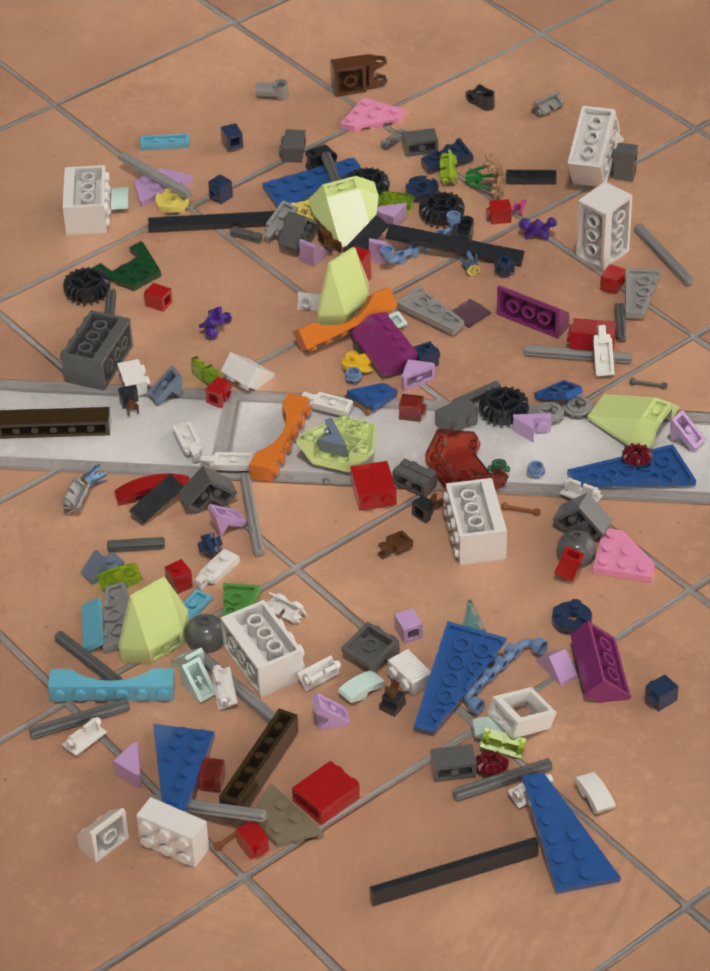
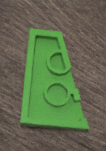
M223 583L224 608L222 617L255 604L261 594L260 585Z

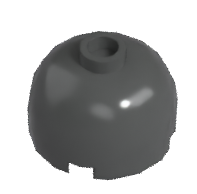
M570 530L565 532L558 540L556 552L559 561L566 546L584 553L580 568L586 567L594 561L596 546L593 538L587 532Z
M200 614L191 619L186 628V641L189 648L193 650L202 647L206 653H213L221 649L223 644L221 620L212 614Z

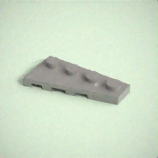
M626 268L625 318H644L660 279L662 269Z
M420 285L397 302L398 309L451 335H455L464 327V320L451 310H446L444 304L440 301L436 302L429 292L425 293Z
M124 581L105 587V629L103 630V651L105 654L119 649V640L129 601V594Z

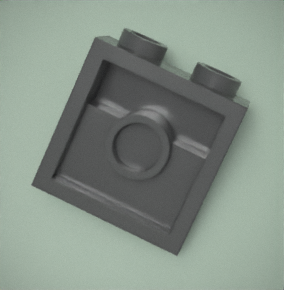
M366 622L341 650L343 654L374 672L383 662L388 663L387 660L394 657L400 651V645L397 637L392 634L389 635L377 625L374 626Z

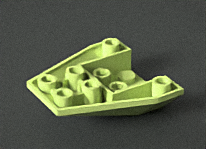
M353 176L323 184L309 198V203L315 218L328 231H331L333 239L339 240L342 243V249H344L377 215L379 196L373 181Z
M354 247L327 264L317 312L318 324L339 325L345 323L360 311L369 296V281Z
M604 394L588 414L587 419L628 446L631 443L635 445L640 443V445H647V448L651 449L655 443L656 430L665 418L671 420L679 410V406L656 397Z
M340 416L333 419L346 443L348 453L346 457L320 450L318 439L326 436L324 433L325 423L303 432L297 438L296 443L312 464L349 472L350 466L360 465L374 453L376 424L369 423L366 420H354L349 416Z
M165 577L152 582L150 585L129 596L118 645L122 662L152 664L184 645L186 628L189 623L188 609Z

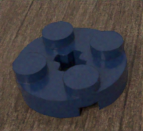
M415 176L409 179L408 184L406 183L405 192L412 199V202L420 203L422 197H426L427 194L439 192V183L434 178L430 180L427 179V176Z
M572 599L553 608L552 625L559 633H573L587 621L592 623L591 610L578 599Z

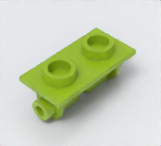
M448 149V154L443 153L440 156V168L443 169L440 170V181L444 185L452 182L456 186L458 174L455 165H457V158L450 149Z
M485 727L480 748L494 752L499 750L500 753L521 759L526 738L517 737L512 739L505 732Z

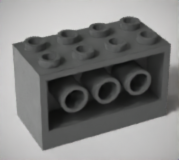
M90 310L88 315L84 317L80 327L76 329L72 339H69L65 349L61 351L60 360H62L64 381L105 391L118 371L117 363L124 362L133 348L130 318Z

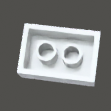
M152 797L149 798L136 815L139 841L146 848H152L164 856H170L183 864L193 867L198 865L209 850L207 822L203 819Z

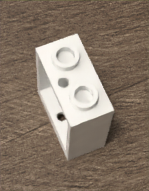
M532 687L493 696L487 713L514 739L551 729L557 712ZM526 706L533 715L520 717L514 711V708Z

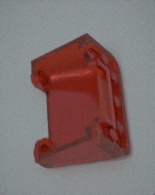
M437 428L425 453V462L429 468L437 473V479L445 490L447 483L492 478L495 490L504 487L509 478L503 469H496L493 473H490L476 454L481 443L474 431Z

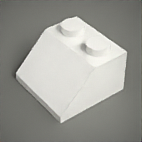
M233 352L229 353L221 369V372L226 374L225 378L232 382H240L239 386L246 390H249V388L257 390L276 375L253 360Z
M123 808L110 810L103 816L98 817L91 825L83 828L77 834L79 849L97 863L128 840L126 812Z

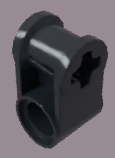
M479 84L475 89L466 91L465 95L469 103L485 111H491L495 108V92Z
M328 145L308 149L305 151V156L307 157L305 167L310 170L325 166L321 158L324 152H330L334 162H336L338 156Z
M471 216L460 217V222L457 223L456 228L453 230L452 236L472 240L474 235V219Z

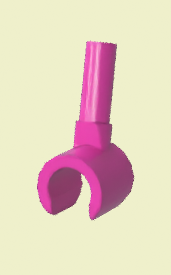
M525 199L521 203L513 205V214L519 211V215H523Z

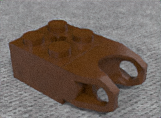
M365 54L331 59V87L335 97L365 93L367 90L375 89L387 83L386 75L374 73L377 69L387 64L386 57Z

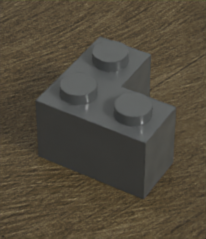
M288 211L283 221V230L278 236V244L300 252V238L303 240H307V237L314 239L319 222L307 216Z
M202 466L179 491L185 507L200 513L211 500L226 506L237 494V491L230 478Z
M588 492L561 504L552 519L564 533L578 527L580 530L587 532L593 540L603 536L612 522V519Z

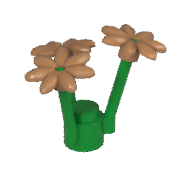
M490 153L489 156L485 155L487 162H484V165L468 169L465 180L470 187L490 190V194L493 195L492 200H500L501 194L505 193L502 190L504 187L503 166L497 165L498 159H494L493 154ZM487 168L488 173H490L491 171L493 173L482 174L481 172H479V170ZM483 178H497V184L493 183L492 187L479 184Z

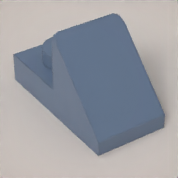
M171 366L148 391L149 395L159 405L172 392L181 397L182 376L174 366Z
M332 417L326 419V428H324L326 436L318 439L320 450L343 457L348 456L346 443Z
M95 550L82 569L81 575L91 585H94L125 568V563L114 552L103 557Z

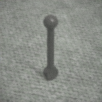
M635 378L629 380L631 385H648L660 387L662 390H666L668 384L665 382L659 384L639 381Z

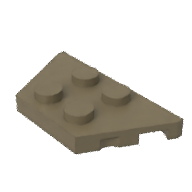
M272 783L268 786L256 806L258 809L266 810L267 818L265 822L257 823L267 834L268 840L279 848L289 844L304 843V839L317 837V840L324 838V832Z

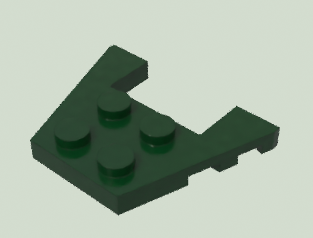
M142 241L129 247L130 253L135 258L126 264L120 265L115 270L111 271L102 263L94 266L97 270L102 269L103 272H106L109 279L114 281L116 285L132 291H136L161 277L160 268Z

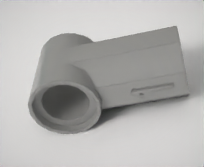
M278 79L273 83H257L256 96L275 97L279 101L286 100L289 97L287 81Z

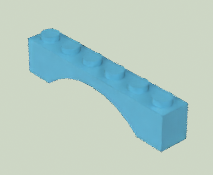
M153 668L136 677L114 681L88 678L72 669H50L48 683L50 701L58 702L118 701L125 698L128 701L174 700V668Z

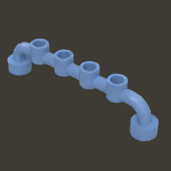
M454 210L447 213L449 226L444 230H436L435 233L444 235L452 233L456 224L460 222V213ZM410 244L408 249L404 251L398 250L396 255H394V247L384 245L380 248V256L389 264L397 263L403 265L406 263L407 256L416 258L419 256V250L429 251L431 248Z
M538 637L535 640H521L516 645L508 643L504 649L505 655L502 657L497 654L492 659V667H486L479 676L480 678L475 681L465 694L464 701L468 705V710L479 715L485 707V700L477 696L472 698V696L480 694L487 682H492L500 670L504 671L513 658L517 659L520 656L521 650L526 647H532V652L543 655L548 647V641Z

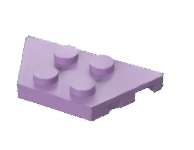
M164 168L156 169L184 186L193 182L192 175ZM146 175L134 181L141 207L156 201V194L158 192L160 194L163 193L164 189L167 188Z

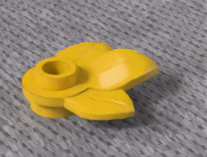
M349 351L345 354V358L342 359L341 364L345 371L349 367H358L362 373L373 372V369L369 366L372 362L364 353L359 355L357 351Z

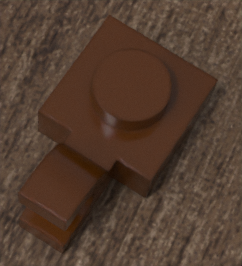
M324 225L317 227L318 242L326 250L328 249L331 253L333 252V247L342 249V243L337 239H333L331 231H328Z
M403 530L386 537V542L378 543V547L382 550L378 552V556L383 560L393 550L397 554L413 547V540Z

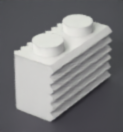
M139 359L117 363L118 376L122 386L136 385L138 396L147 394L150 380L148 375L145 376L144 364L140 365Z
M409 649L387 660V673L391 679L395 678L400 683L403 691H408L414 696L418 692L425 690L431 671Z

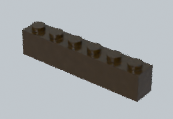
M110 407L0 410V439L110 435Z
M280 708L277 710L219 795V803L249 807L299 732L297 714Z

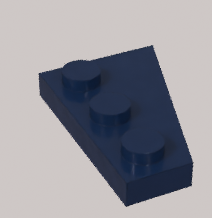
M458 138L454 144L445 145L443 150L434 151L421 158V164L428 173L435 172L441 169L440 156L443 153L448 154V149L451 150L453 155H456L457 165L473 161V154L464 142Z

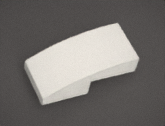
M595 772L574 778L582 797H587L594 814L613 809L616 806L608 789Z

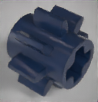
M508 256L499 257L498 261H494V273H498L502 278L509 277L511 272L515 273V261H511V258Z
M213 532L200 537L201 541L197 543L200 552L205 551L206 556L220 552L219 547L223 545L220 536L215 537Z

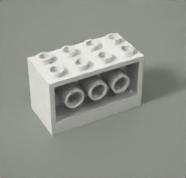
M582 106L567 163L573 184L598 187L603 182H607L613 161L612 151L613 148L616 149L620 133L615 109Z
M105 165L65 167L63 214L66 235L107 233V226H110L111 186L109 185V172H106Z
M603 182L578 200L576 257L601 270H605L609 264H613L629 251L632 211L631 194L607 182Z
M492 478L447 483L446 492H443L444 504L446 503V506H443L444 518H448L446 519L447 530L451 531L450 542L455 545L453 546L454 557L458 558L459 564L467 565L506 560L507 529Z
M262 600L220 618L223 647L260 698L300 681L297 673L305 669L303 662L304 649L295 642L293 634L286 630L282 619L277 618L272 606H268Z

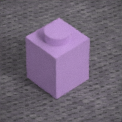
M413 608L394 614L395 630L404 644L423 638V624Z

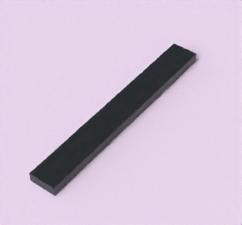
M275 211L148 217V233L232 228V226L239 228L265 227Z
M389 224L386 233L387 240L466 256L467 251H470L473 257L477 253V258L490 261H498L499 257L508 256L511 258V261H515V266L519 267L522 265L525 254L523 250L395 224Z
M536 837L370 886V902L374 907L538 857L539 842Z

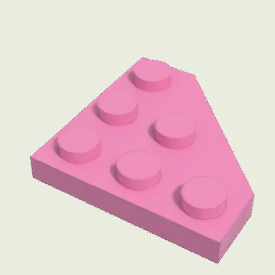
M362 98L340 122V128L358 132L361 131V128L383 127V124L390 122L392 125L399 124L406 116V110L369 98Z
M607 528L604 535L601 536L592 573L651 583L655 563L624 531Z

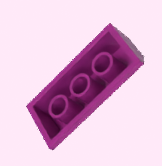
M500 285L497 287V315L557 339L569 328L570 313Z
M386 312L370 314L351 332L353 339L382 376L403 373L408 359L417 360L418 352Z
M587 621L570 634L584 694L599 703L630 699L631 695L616 638Z

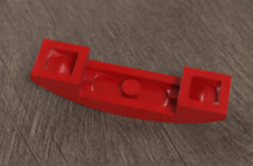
M170 473L144 476L120 486L114 490L118 506L136 503L137 496L147 495ZM171 473L183 486L190 480L189 476Z

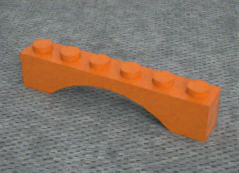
M387 287L369 295L360 311L345 323L321 325L313 322L293 331L300 350L311 352L317 349V345L322 342L323 345L332 342V337L338 335L340 338L347 335V330L351 328L354 330L370 314L379 312L391 314L394 312L393 308L398 305L390 287Z
M291 393L287 394L282 403V415L286 424L284 430L272 444L254 454L249 463L251 479L272 483L274 477L278 476L281 464L285 463L287 453L292 450L294 440H297L300 429L304 427L307 416L311 414L312 406L309 404V397Z

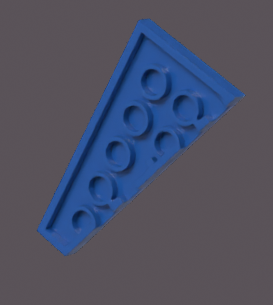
M354 157L334 162L341 180L346 179L349 172H353L354 169L359 170L361 167ZM325 166L264 182L262 183V189L275 207L278 208L283 200L288 203H297L309 199L323 184L331 183Z
M673 444L652 449V460L643 466L630 465L621 456L567 469L568 478L570 477L581 482V487H583L584 483L593 487L696 486L695 477Z
M447 621L413 730L434 736L506 643L507 638Z
M153 724L162 802L187 812L215 739V731Z
M541 772L522 776L523 786L555 893H565L620 882V875L545 773Z

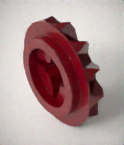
M631 443L630 446L627 445L622 450L623 460L630 465L643 466L652 460V449L647 448V445Z
M491 750L487 753L481 752V755L476 756V769L486 775H497L507 770L509 759L506 758V754H500L499 750L496 752H491Z

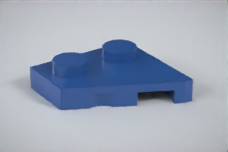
M562 380L534 392L536 400H573L583 391L580 385Z
M385 383L347 390L348 398L370 408L372 411L397 397L398 390Z

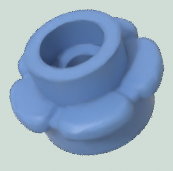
M349 367L346 370V381L357 383L362 378V373L358 367Z
M531 461L527 467V474L533 478H539L545 473L544 465L540 461Z

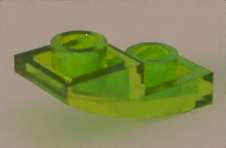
M382 191L378 198V207L406 203L407 211L410 210L415 197L401 192Z
M198 356L191 358L192 373L201 382L209 385L217 377L221 378L220 372L215 370L212 364L205 365Z
M137 563L117 566L97 575L104 593L107 586L124 581L126 588L143 580Z

